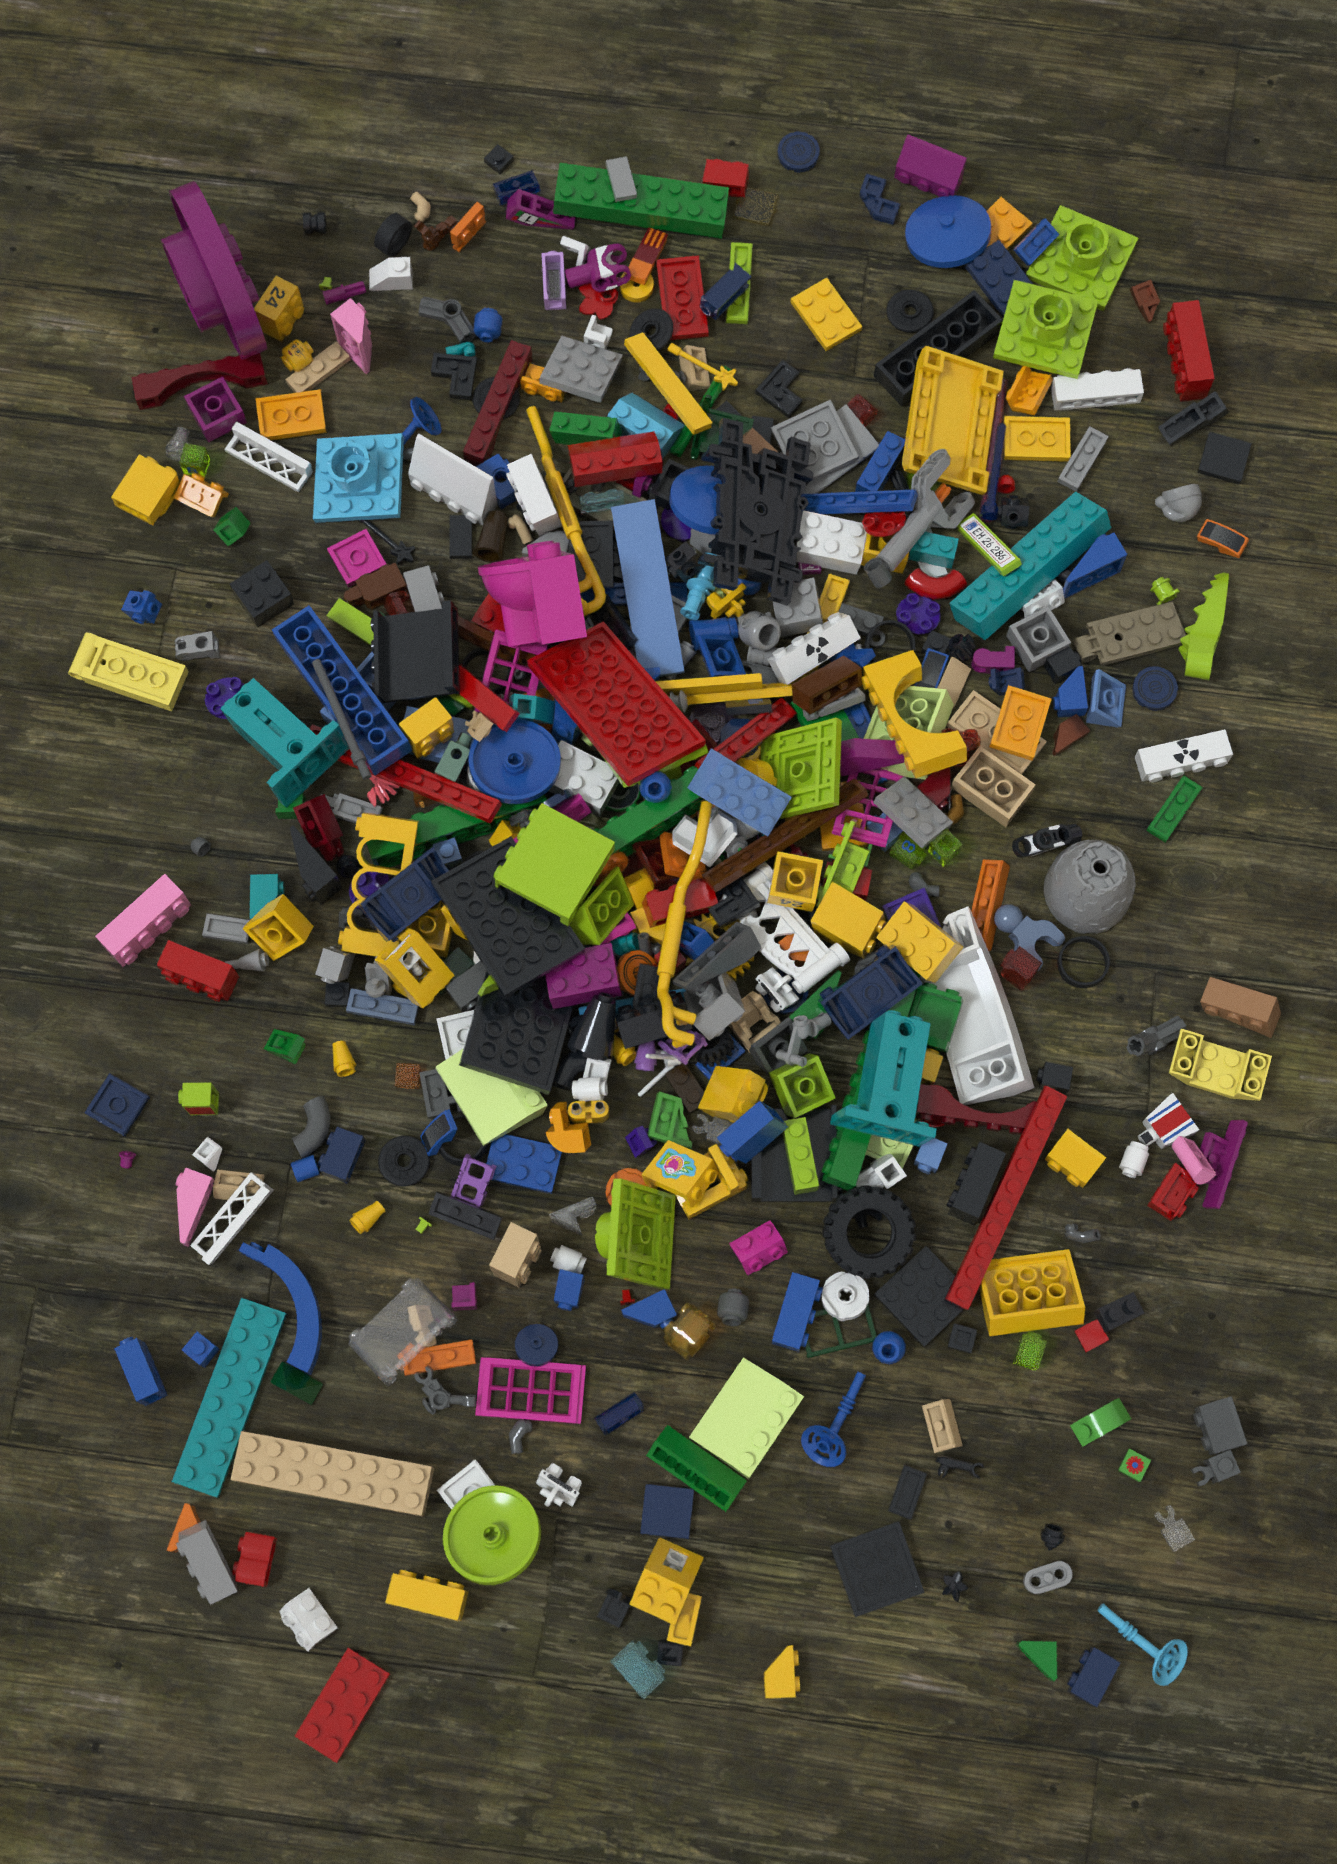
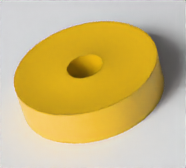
M650 274L645 285L640 284V286L635 287L633 285L637 282L629 280L620 286V292L626 300L638 303L647 300L652 295L654 281Z

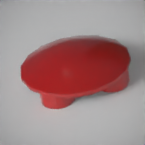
M905 511L866 513L862 520L863 529L868 534L876 537L893 535L905 525Z

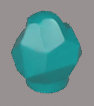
M633 932L611 940L610 943L614 952L622 956L627 952L639 950L638 934Z

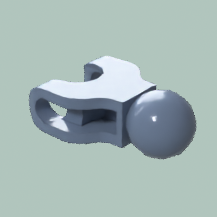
M1002 905L995 912L994 921L996 926L1005 933H1011L1008 937L1014 943V953L1017 960L1031 971L1037 972L1043 965L1042 958L1035 951L1034 944L1037 940H1044L1052 946H1060L1065 941L1064 934L1053 923L1046 920L1034 921L1028 916L1023 919L1022 912L1014 905Z

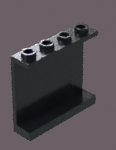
M451 600L442 601V609L383 616L378 610H373L371 629L374 633V640L371 641V649L374 653V661L371 663V669L374 674V683H372V691L381 703L460 694L458 608Z
M831 1105L830 1109H813L796 1118L785 1115L783 1109H775L783 1121L806 1117L819 1188L818 1191L794 1195L783 1133H781L751 1159V1202H835L837 1196L842 1194V1188L822 1181L824 1176L822 1168L825 1161L829 1160L831 1154L829 1145L837 1135L836 1126L830 1124L831 1116L836 1113V1105Z

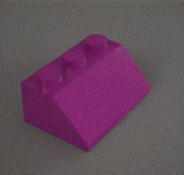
M908 134L896 165L894 178L898 179L901 183L913 185L921 191H928L938 197L955 196L963 180L967 158Z

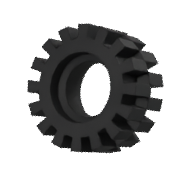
M725 1028L721 1035L711 1039L720 1040L714 1048L704 1049L705 1046H702L694 1054L696 1060L702 1063L703 1066L708 1064L710 1067H714V1063L717 1066L722 1065L721 1060L726 1062L728 1060L726 1056H732L731 1050H734L735 1046L727 1028ZM696 1029L693 1031L694 1033L698 1032L699 1034L703 1035L700 1031ZM693 1043L690 1046V1049L692 1050L694 1047H696V1044Z

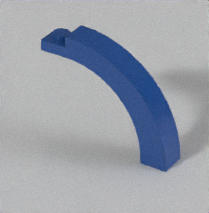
M243 1242L239 1252L273 1270L288 1287L297 1313V1333L287 1363L311 1375L318 1359L322 1340L321 1312L313 1288L302 1271L278 1249L268 1244L265 1252H262L264 1248L254 1242L248 1245Z

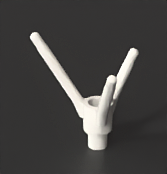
M656 1049V1054H646V1058L663 1059L666 1067L638 1093V1096L641 1097L665 1073L675 1068L676 1065H680L681 1062L673 1057V1055Z

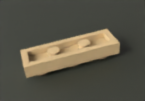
M334 342L314 357L310 365L286 378V383L295 393L310 391L348 363L350 356L337 342Z

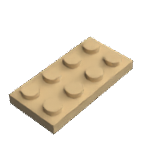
M973 690L948 721L947 727L953 731L958 730L961 737L977 748L982 746L1022 775L1032 761L989 747L1001 709ZM1042 737L1039 739L1033 760L1047 742Z

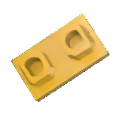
M741 583L734 591L721 588L726 594L723 599L716 592L710 594L706 599V603L712 610L711 617L717 619L724 612L729 618L733 614L736 617L742 616L744 614L742 607L746 603L741 598L744 596L743 591L746 589V586Z

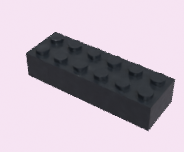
M973 290L876 363L874 377L902 407L912 398L916 364L922 348L929 346L967 358L1000 333L1003 320Z

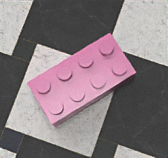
M164 874L95 937L118 963L124 967L126 964L133 963L137 959L139 952L149 948L160 933L167 932L178 917L185 916L191 904L185 894Z

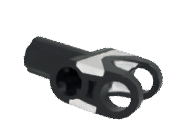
M1060 824L1043 828L1035 833L1016 838L1012 843V849L1019 858L1038 855L1052 849L1081 842L1082 830L1077 824ZM1019 842L1024 846V853L1019 849Z

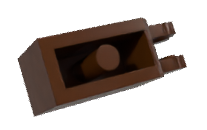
M393 563L391 565L385 564L378 571L371 574H363L355 581L356 586L345 591L343 594L344 600L354 608L365 604L367 608L373 610L409 592L396 563Z

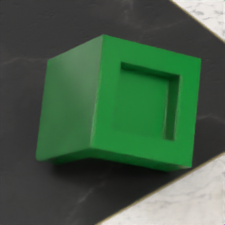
M235 507L220 518L213 531L229 546L245 534L250 522Z
M304 792L287 808L278 800V808H275L278 819H298L293 807L306 802Z

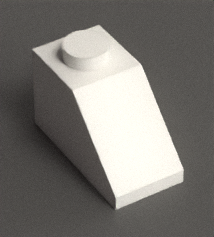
M410 257L387 258L369 269L370 291L413 289Z

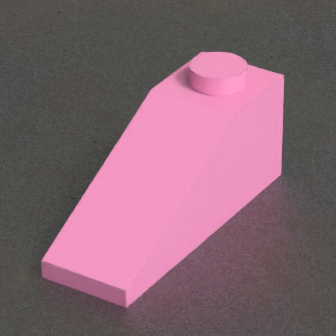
M185 1168L184 1173L181 1172L176 1181V1186H178L177 1204L180 1242L187 1247L191 1243L214 1184L212 1177Z

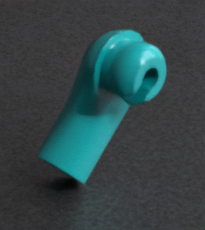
M471 342L445 347L446 354L473 357L476 353L475 345Z

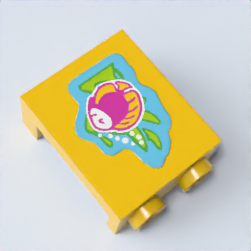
M668 1140L641 1175L647 1187L654 1189L660 1187L684 1198L687 1205L693 1208L697 1201L701 1200L709 1185L716 1180L718 1170L713 1159Z

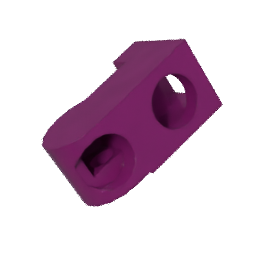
M1005 646L1004 652H990L984 648L978 649L974 653L971 662L973 670L978 673L991 674V669L996 668L999 672L1014 669V646Z

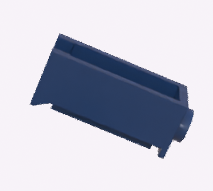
M735 263L733 270H729L705 295L701 296L699 307L702 312L716 320L749 288L747 282L752 276Z

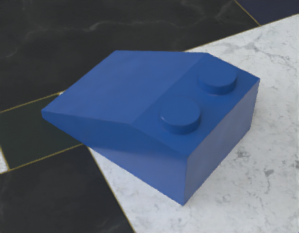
M1115 533L1108 536L1103 534L1095 539L1093 545L1066 579L1063 587L1064 599L1121 571L1127 553Z

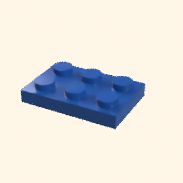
M505 1134L492 1141L486 1164L497 1166L492 1181L552 1194L562 1152L551 1144Z

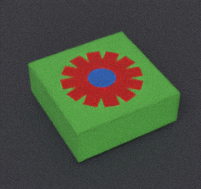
M1129 1448L1117 1471L1137 1482H1141L1151 1460Z

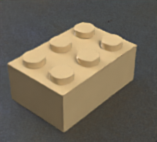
M982 746L978 747L957 774L951 786L952 790L962 795V797L1004 827H1007L1035 788L1033 782Z
M511 1222L489 1264L493 1275L518 1288L521 1283L526 1284L531 1274L529 1267L532 1261L535 1263L538 1261L542 1252L537 1234Z

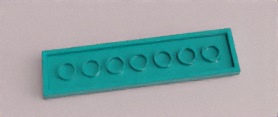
M241 1298L172 1479L173 1483L219 1498L238 1447L241 1431H244L287 1316L285 1312Z

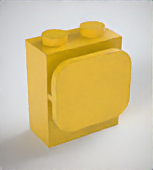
M139 454L111 498L116 507L154 525L158 517L164 515L173 502L180 480L173 468L169 466L163 467L152 457L147 456L145 458Z
M715 1066L698 1109L714 1118L725 1119L734 1123L757 1102L764 1101L768 1091V1086L765 1083L766 1080L747 1069Z

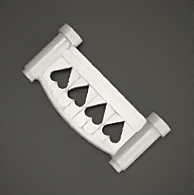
M763 862L756 867L755 872L744 879V882L759 902H765L761 915L758 918H754L751 916V912L738 920L740 923L752 928L762 947L759 951L776 967L794 978L792 985L801 994L809 990L838 966L843 967L846 965L850 958L838 943L828 948L793 908L767 903L773 870L766 862ZM723 895V896H722V899L719 900V902L722 901V900H724V899L726 898V896ZM780 918L773 934L766 933V928L759 925L762 920ZM794 934L790 948L786 951L781 950L780 944L774 942L777 936ZM809 951L805 964L802 967L795 966V961L790 960L788 957L792 952Z

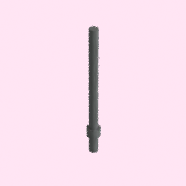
M316 659L312 662V665L352 753L351 759L354 765L358 767L363 780H367L372 777L366 764L367 758L357 744L321 660Z

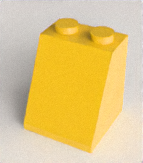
M834 882L830 884L811 919L814 933L819 939L832 945L838 943L845 951L865 959L867 953H872L876 945L875 939L887 923L884 912Z

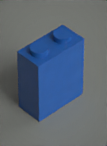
M759 1101L717 1137L721 1143L719 1148L727 1157L731 1156L735 1161L740 1160L746 1164L786 1130L788 1126L775 1109Z
M133 1337L120 1341V1346L114 1349L136 1402L147 1406L168 1396L147 1344Z

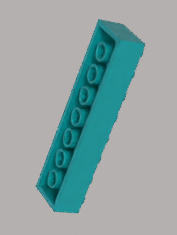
M1075 491L1010 549L1021 560V566L1004 577L993 566L989 567L949 603L955 621L986 640L1092 546L1096 538L1111 529L1107 510Z

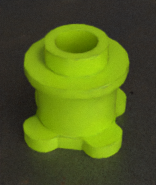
M1161 577L1152 583L1153 587L1150 591L1155 593L1159 599L1157 605L1174 600L1180 592L1179 589H1173L1169 583V578L1164 579Z

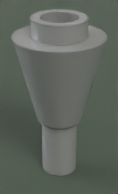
M683 641L682 644L680 643L683 666H685L695 656L696 652L693 650L695 648L693 645ZM677 674L668 675L665 678L675 680Z
M258 949L237 960L225 961V963L232 965L234 969L265 971L266 966L269 965V958L266 952Z

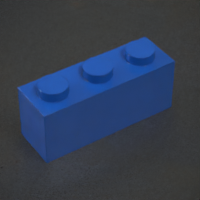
M889 431L886 432L856 483L855 492L883 490L890 478V474L893 473L903 456L905 439Z
M792 1272L772 1344L797 1352L800 1351L801 1347H806L809 1333H805L807 1324L812 1325L816 1313L815 1310H812L814 1300L819 1302L823 1289L818 1287L820 1280Z

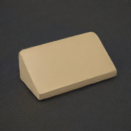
M686 345L682 349V351L707 364L705 348ZM679 355L681 371H683L686 377V389L688 391L708 389L710 387L708 371Z
M951 657L938 689H947L954 708L971 668L958 659Z
M217 1170L212 1187L213 1197L215 1199L228 1200L250 1173ZM255 1174L262 1181H264L263 1174ZM253 1180L246 1186L247 1197L254 1196L260 1189V1186ZM243 1191L238 1197H243Z
M943 1399L922 1405L934 1453L961 1447L962 1441L951 1400Z

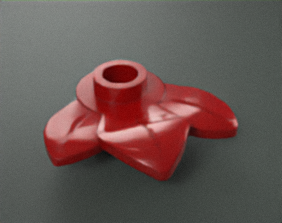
M591 283L579 287L580 292L586 297L579 307L581 313L585 315L596 313L600 320L611 315L613 305L618 300V291L615 288L599 292L592 288ZM605 295L611 296L610 298H604Z

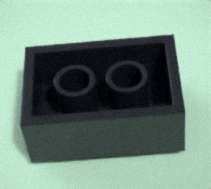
M670 991L669 994L673 1006L688 1011L681 992ZM647 998L635 1006L630 1004L623 1005L615 1013L625 1049L667 1036L662 1027V1006L659 999ZM674 1019V1026L678 1030L686 1031L693 1029L691 1024L677 1025L676 1019Z
M981 1142L978 1143L976 1148L971 1147L964 1162L968 1167L967 1169H962L955 1183L959 1188L958 1190H953L946 1204L950 1208L948 1215L974 1226L982 1212L1006 1153Z

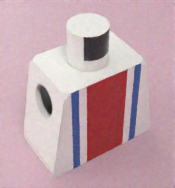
M1172 1093L1144 1119L1142 1123L1147 1130L1139 1134L1138 1139L1146 1146L1156 1142L1163 1149L1172 1145L1179 1136L1185 1138L1193 1136L1199 1128Z

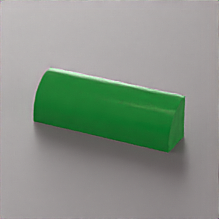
M669 1425L661 1432L646 1455L725 1512L747 1482L743 1477Z

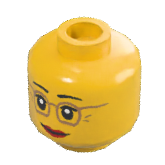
M296 339L282 349L283 356L280 358L289 371L299 372L312 363L313 357L311 354L314 351L307 341L302 343Z

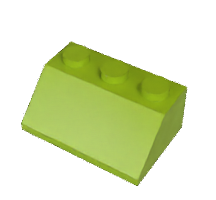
M614 867L581 905L570 924L582 945H600L634 905L619 867Z

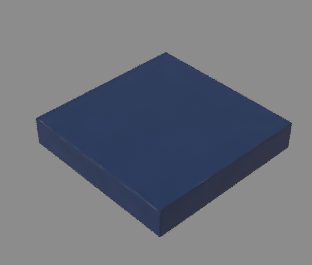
M109 1073L84 1113L125 1137L150 1097Z
M646 1484L640 1534L689 1539L694 1489Z

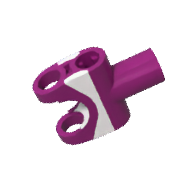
M611 244L590 250L587 253L586 264L565 270L569 287L574 288L591 283L594 290L602 292L627 283L631 278L630 269L626 265H619L627 257L625 247L621 244ZM614 251L623 252L620 256L612 255ZM619 272L627 273L624 277L616 276Z

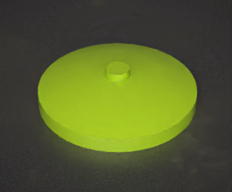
M485 1486L465 1495L450 1511L443 1531L444 1550L450 1564L467 1580L482 1585L505 1583L520 1575L533 1561L541 1538L540 1521L531 1503L521 1493L505 1486Z

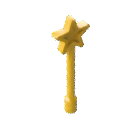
M673 343L668 347L669 352L676 356L680 355L716 375L713 381L722 383L723 391L726 390L728 385L737 386L738 382L733 378L736 369L727 371L721 366L720 371L682 351L680 347Z

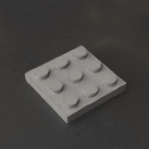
M561 336L540 376L539 383L601 403L622 361V354Z
M831 400L771 427V431L784 455L786 454L787 440L791 436L811 443L809 462L805 469L813 472V480L859 459Z

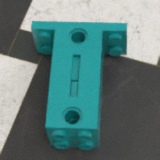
M254 678L244 684L241 690L228 699L220 708L235 731L279 770L266 783L280 803L286 808L349 750V746L338 723L332 720L316 735Z
M893 1010L883 1013L871 1022L857 1105L849 1104L831 1116V1125L918 1147L935 1138L936 1128L929 1127V1124L926 1122L917 1121L914 1123L931 1023L924 1022L922 1018L916 1016H901L900 1012Z

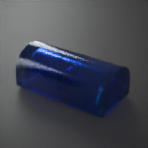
M533 170L493 183L494 192L500 205L507 203L508 199L518 189L532 194L540 192V185Z
M633 1392L594 1417V1420L605 1436L642 1413L645 1408L637 1394Z

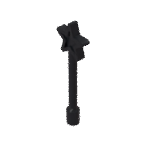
M357 520L360 523H364L393 548L390 550V553L397 557V565H400L404 560L413 563L411 554L415 551V546L406 547L403 541H400L398 546L369 520Z

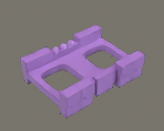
M690 1029L685 1032L695 1035L693 1043L696 1044V1047L687 1054L682 1051L688 1045L675 1048L670 1044L673 1041L670 1038L665 1042L660 1040L657 1043L665 1052L673 1055V1057L685 1065L688 1063L687 1060L702 1046L706 1047L708 1045L703 1035L698 1032L694 1033Z
M466 1154L451 1196L481 1207L488 1193L486 1189L489 1181L493 1179L497 1166L493 1164L490 1166ZM472 1163L484 1167L485 1172L482 1178L469 1174ZM464 1184L477 1189L475 1199L462 1195L461 1192Z

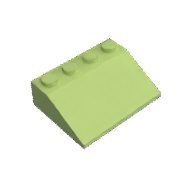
M910 686L900 695L895 708L899 716L910 726L925 732L944 733L954 704L947 689ZM877 706L864 739L895 740L894 737L890 738L886 722L880 720ZM904 762L882 767V769L898 775L915 778L912 771L907 770ZM928 775L919 777L918 779H926Z
M463 1049L436 1066V1070L483 1146L541 1116L548 1106L538 1091L459 1066Z
M743 1358L689 1438L749 1480L804 1396Z

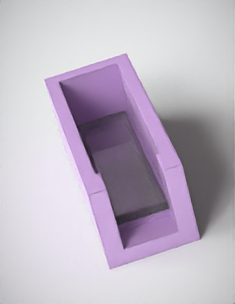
M549 251L542 253L545 310L566 309L563 252Z

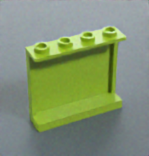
M541 803L538 809L534 808L531 812L528 826L526 828L522 827L515 847L511 846L505 856L507 860L504 865L497 867L493 875L495 887L499 888L502 885L559 916L560 922L569 926L614 852L615 842Z

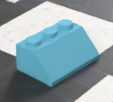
M634 393L620 398L607 415L610 418H617L622 429L621 436L655 431L662 459L685 426Z

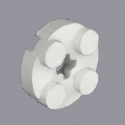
M838 1272L826 1280L822 1290V1304L832 1317L839 1321L852 1320L859 1317L866 1310L869 1303V1289L866 1282L860 1276ZM841 1291L852 1294L849 1297V1301L840 1300Z

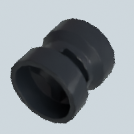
M303 212L304 234H312L314 230L320 234L327 233L325 212H318L314 216L310 212Z

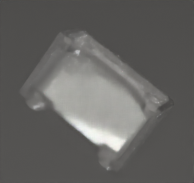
M412 1278L408 1279L401 1286L403 1290L362 1329H355L348 1337L350 1339L348 1345L387 1387L397 1379L395 1377L398 1374L397 1370L402 1372L404 1367L438 1334L441 1335L443 1333L441 1328L445 1329L448 1327L450 1329L458 1321L456 1316L419 1278L414 1280Z

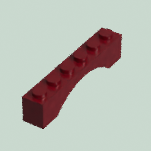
M513 340L510 341L463 450L464 460L475 467L490 459L507 407L521 383L522 376H525L529 364L532 362V349L530 346Z
M261 353L244 360L240 356H226L219 360H206L199 364H186L180 368L162 369L159 372L141 373L138 376L131 377L135 399L140 410L162 406L168 398L179 390L199 382L215 381L222 376L226 382L237 384L246 389L268 385Z
M920 1084L915 1116H918V1120L921 1121L939 1119L942 1124L955 1125V1122L964 1123V1127L978 1128V1125L987 1126L989 1131L1007 1129L1010 1134L1022 1135L1037 1101H1033L1012 1112L985 1113L961 1104L943 1087Z

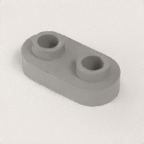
M1053 1562L1029 1570L1024 1575L1023 1584L1028 1592L1040 1594L1067 1585L1072 1579V1570L1065 1562ZM1057 1569L1063 1573L1061 1579H1057L1054 1575ZM1033 1577L1039 1578L1040 1583L1038 1586L1032 1585L1031 1579Z

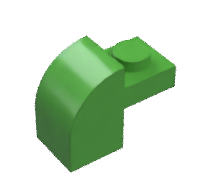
M1117 1398L1070 1426L1083 1447L1131 1420V1417L1120 1398Z

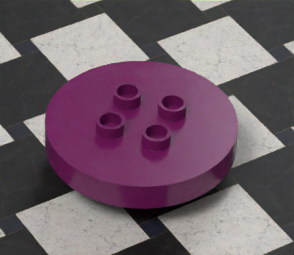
M195 181L170 190V199L182 231L161 239V242L182 294L201 333L223 324L242 360L267 350L266 341L252 303L259 301V297L250 276L246 275L242 264H235L243 260L234 236L230 235L225 223L217 224L203 193Z

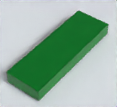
M1183 775L1146 831L1166 843L1203 787Z

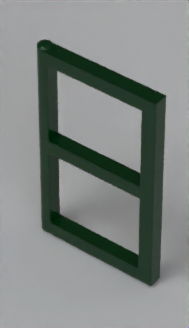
M869 1306L866 1307L865 1315L871 1338L844 1344L838 1320L832 1317L839 1345L812 1352L808 1340L805 1347L807 1358L873 1342L877 1336ZM825 1309L816 1311L815 1317L829 1313Z

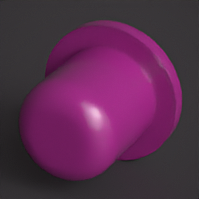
M121 1151L119 1153L121 1157L120 1166L125 1169L131 1168L136 1154L130 1151Z

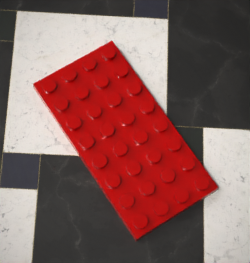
M604 621L587 629V637L566 640L527 660L531 671L628 787L704 747L706 744L705 738Z

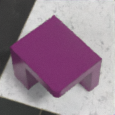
M470 1282V1285L452 1286L453 1302L451 1306L453 1311L477 1310V1286L475 1282Z

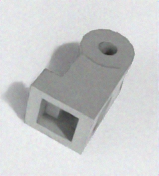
M212 631L178 637L175 639L176 659L185 661L203 657L219 658L218 638Z

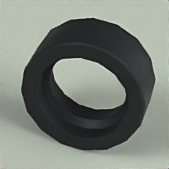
M398 213L391 214L383 221L375 235V247L389 257L395 256L407 243L411 235L412 223Z

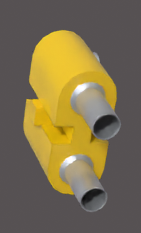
M603 1100L575 1101L569 1105L568 1115L570 1121L574 1124L602 1123L609 1118V1107Z

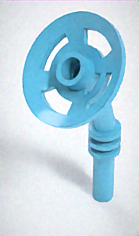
M1104 1603L1099 1606L1097 1611L1117 1627L1120 1634L1123 1633V1637H1127L1128 1641L1132 1640L1155 1658L1152 1670L1155 1683L1165 1686L1177 1678L1187 1659L1188 1649L1184 1641L1174 1639L1159 1650L1137 1633L1138 1629H1133L1134 1626L1132 1624L1129 1625L1128 1621H1123ZM1175 1644L1178 1646L1179 1652L1173 1647Z

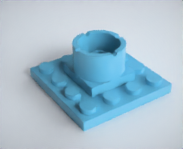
M402 433L317 439L313 520L315 523L400 518L404 436Z

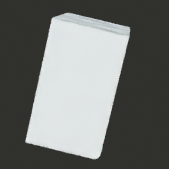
M719 810L710 818L707 839L700 862L708 867L713 865L737 835L736 821ZM685 815L672 831L673 845L690 855L698 822Z

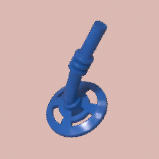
M414 397L411 399L410 406L414 417L413 421L402 433L404 444L417 428H423L433 436L439 435L441 433V425L432 408L421 398Z
M857 1371L846 1396L842 1397L844 1401L840 1402L841 1406H838L839 1411L830 1428L813 1425L803 1432L801 1437L802 1447L806 1454L816 1463L826 1467H835L844 1461L846 1447L838 1432L847 1415L851 1414L850 1409L854 1408L852 1404L856 1403L854 1400L866 1375ZM814 1432L815 1434L813 1435L812 1442L810 1443V1433ZM841 1447V1454L837 1456V1452ZM818 1449L823 1453L829 1454V1458L821 1456L815 1450Z

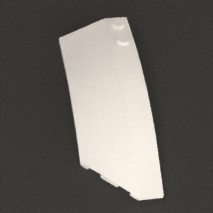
M969 907L948 914L943 922L944 927L942 929L964 947L936 983L928 981L920 976L923 985L924 982L938 986L937 990L946 992V989L955 990L960 993L959 996L964 1000L948 1052L946 1053L959 1101L963 1105L1010 1097L1033 1089V1081L1015 1020L1000 978Z

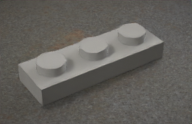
M1089 426L1057 482L1077 492L1109 436Z

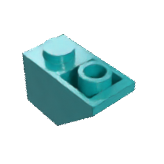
M515 693L509 697V705L520 713L516 719L553 724L555 701L538 696Z

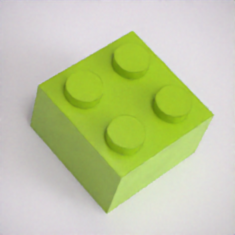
M808 1053L802 1056L807 1058V1063L804 1067L796 1064H786L768 1073L785 1115L796 1118L835 1099L818 1055Z

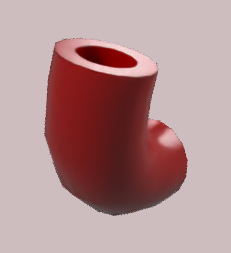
M918 568L907 577L904 583L919 596L934 600L950 598L967 587L965 578L957 570H952L943 577H932Z

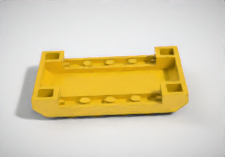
M929 346L922 348L916 364L902 459L904 471L916 474L933 452L939 449H946L951 457L950 465L937 481L980 495L987 492L989 472L986 471L996 394L1001 391L1002 370Z

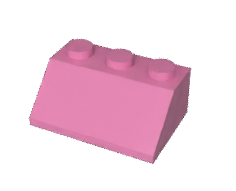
M350 298L330 315L338 344L362 371L368 374L370 372L372 350L371 332L368 329L369 322L366 319L364 307L360 303L356 304Z

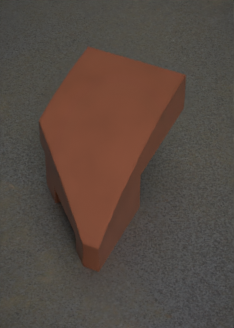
M1149 280L1129 289L1147 323L1152 321L1155 310L1160 302L1154 285Z
M1077 714L1059 724L1057 731L1053 734L1055 746L1052 754L1054 756L1065 751L1071 744L1087 736L1090 732Z

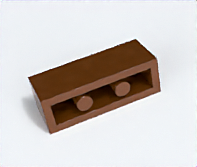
M845 656L836 659L792 684L793 703L811 715L862 686L861 667Z

